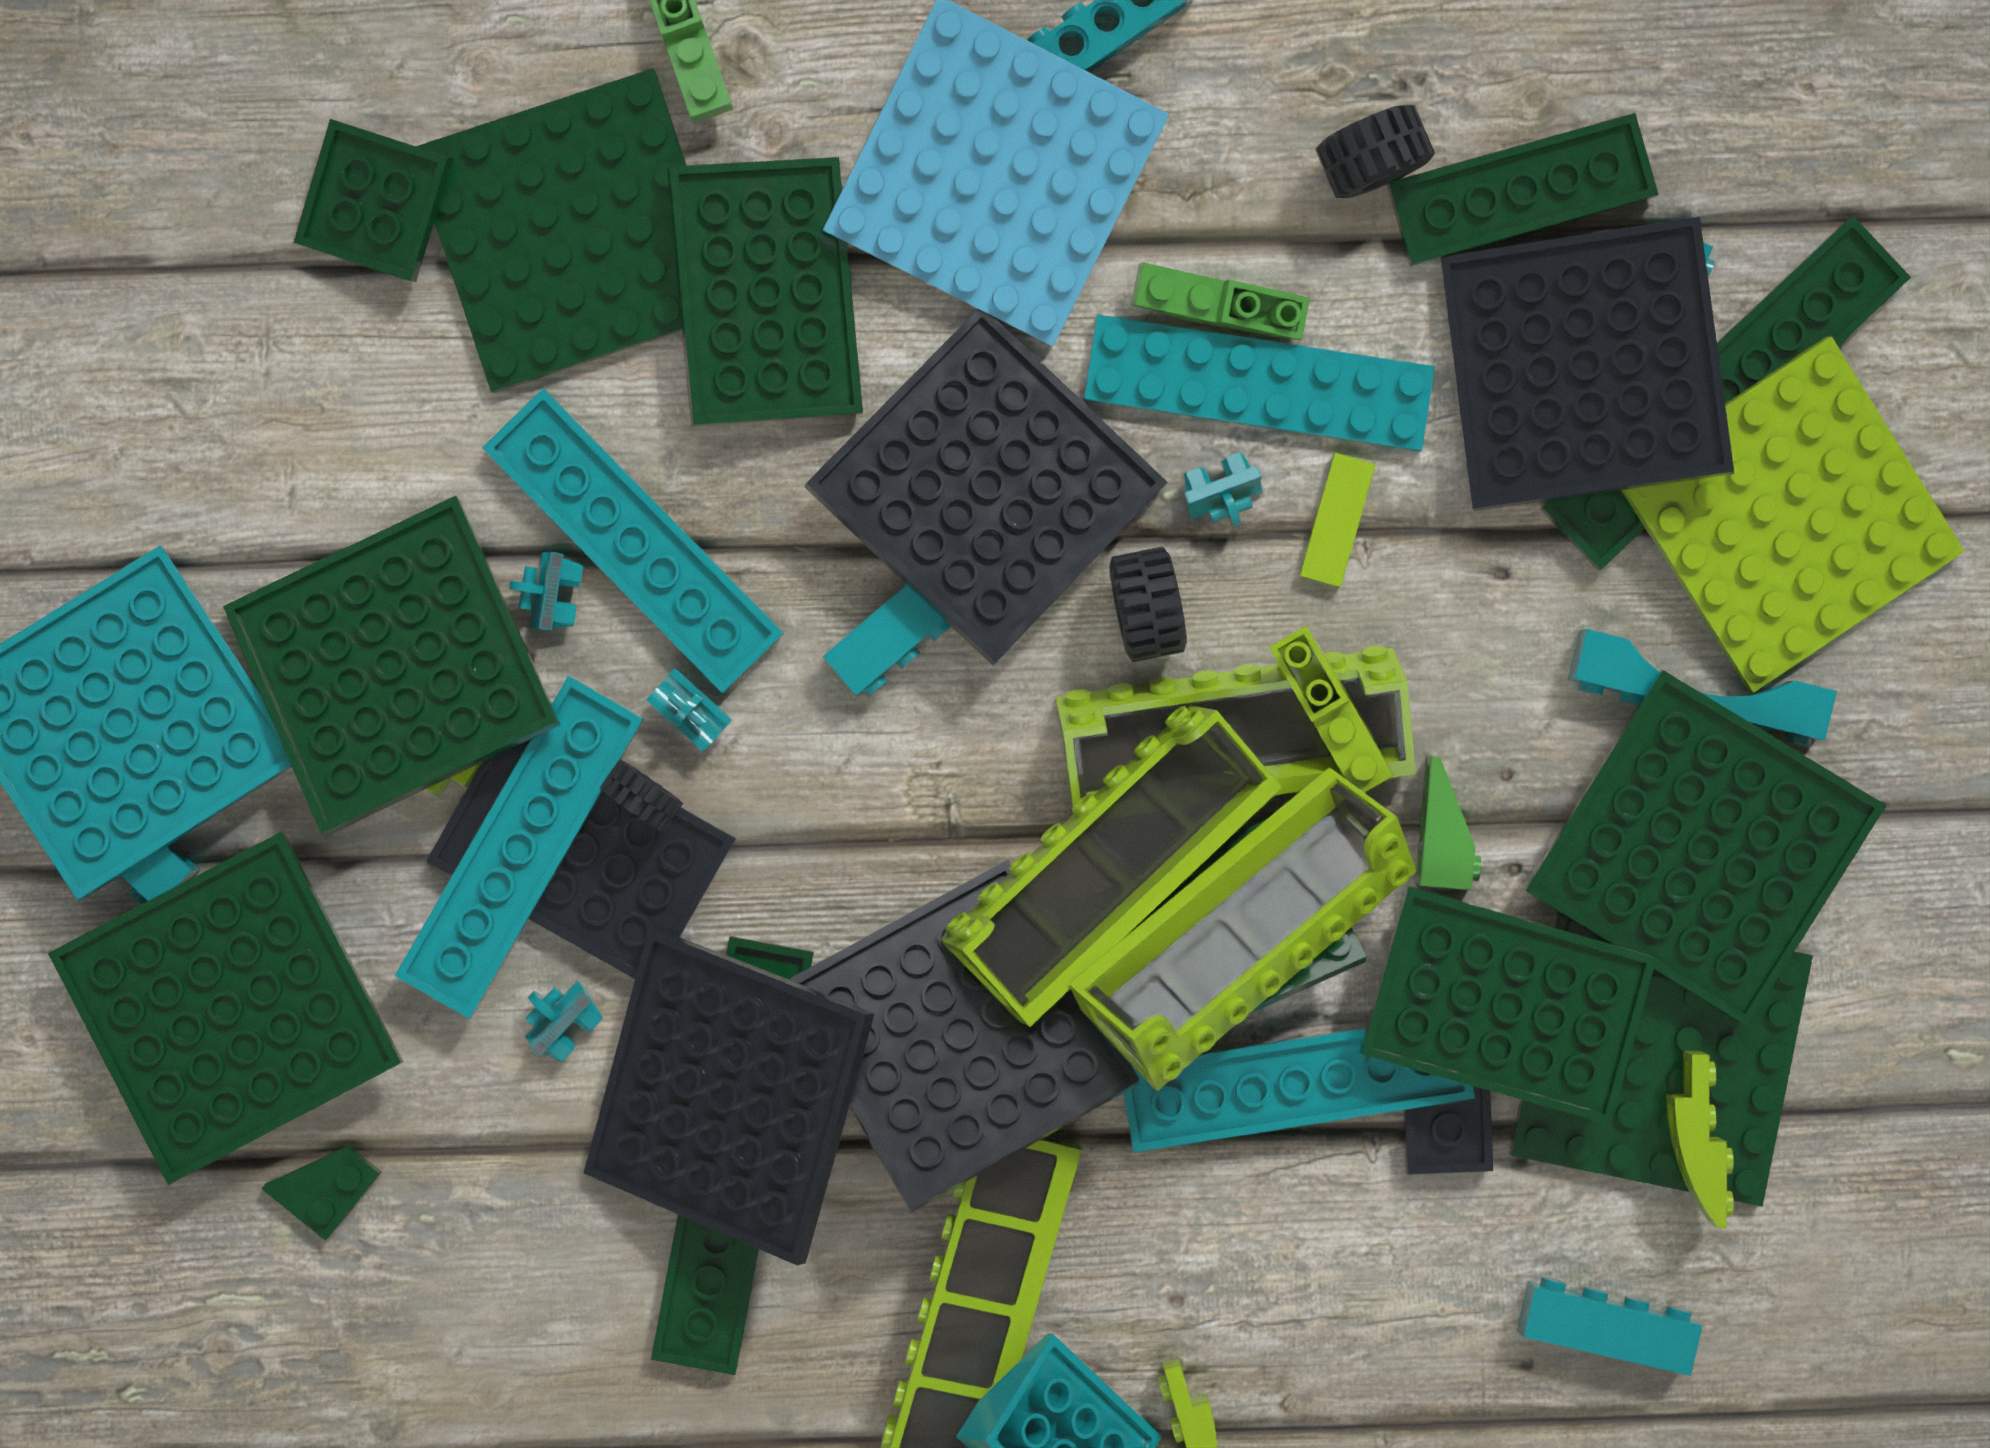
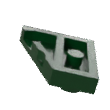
M348 1145L265 1183L261 1189L326 1241L382 1171Z

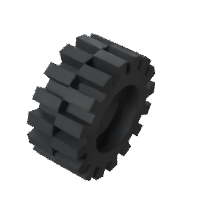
M621 759L618 760L599 787L606 795L625 807L629 812L661 832L665 831L684 804L660 784Z

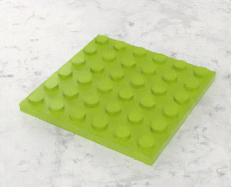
M1832 336L1823 338L1725 403L1735 474L1621 490L1746 689L1751 693L1756 692L1965 552Z

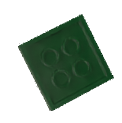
M330 119L293 243L411 282H417L453 158Z

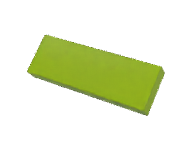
M1336 452L1333 453L1299 577L1341 588L1376 464Z

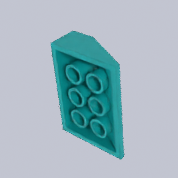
M1048 1333L978 1401L956 1438L967 1448H1156L1162 1436L1053 1333Z

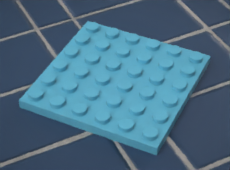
M936 0L823 230L1054 346L1170 114L950 0Z

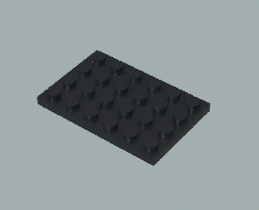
M530 740L502 752L480 765L428 856L427 862L453 875ZM602 792L529 920L635 979L648 929L658 928L681 937L734 844L736 837L683 807L679 809L665 831L661 832L629 812L625 807L606 795L605 792Z

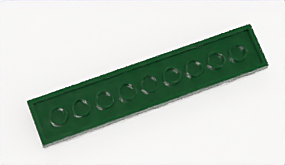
M1854 215L1842 223L1717 341L1725 403L1823 338L1832 336L1837 346H1839L1911 278ZM1621 490L1550 500L1540 508L1598 571L1602 570L1645 529Z
M729 936L726 955L775 975L790 979L812 967L814 951ZM677 1215L651 1360L736 1375L759 1249L681 1215Z

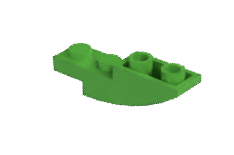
M649 0L693 124L734 110L695 0Z
M1143 262L1138 265L1131 306L1167 314V317L1278 338L1302 340L1310 298L1230 279L1223 281Z

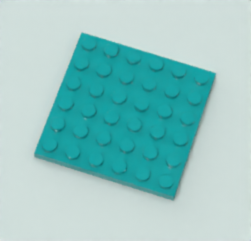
M161 545L0 643V783L79 902L292 768L262 696Z

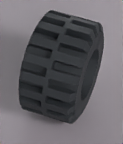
M1398 105L1367 116L1331 134L1315 149L1335 197L1346 199L1365 194L1387 185L1388 182L1398 180L1426 165L1435 155L1415 105Z
M1162 546L1112 556L1109 565L1110 580L1120 632L1128 657L1132 662L1183 653L1187 643L1186 626L1176 574L1169 553Z

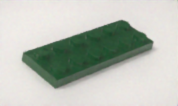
M1636 113L1388 182L1387 184L1410 267L1652 199L1659 195Z

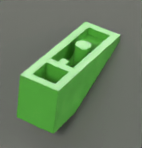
M1426 757L1415 884L1472 890L1473 881L1478 882L1480 879L1481 856H1475V844L1441 758Z

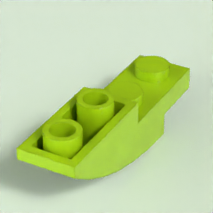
M1308 626L1300 628L1269 646L1344 778L1365 793L1393 777L1394 774L1375 743L1374 737Z
M1683 1051V1094H1666L1671 1142L1682 1177L1696 1205L1710 1224L1717 1228H1727V1217H1732L1734 1209L1732 1192L1727 1191V1174H1732L1733 1151L1731 1148H1727V1141L1719 1137H1709V1131H1714L1716 1128L1715 1106L1709 1105V1087H1715L1716 1067L1714 1061H1709V1054L1701 1051Z
M1176 1358L1163 1362L1165 1375L1158 1376V1382L1164 1402L1173 1400L1177 1416L1171 1417L1169 1420L1176 1443L1185 1441V1445L1176 1448H1218L1215 1424L1207 1394L1190 1399L1179 1359Z

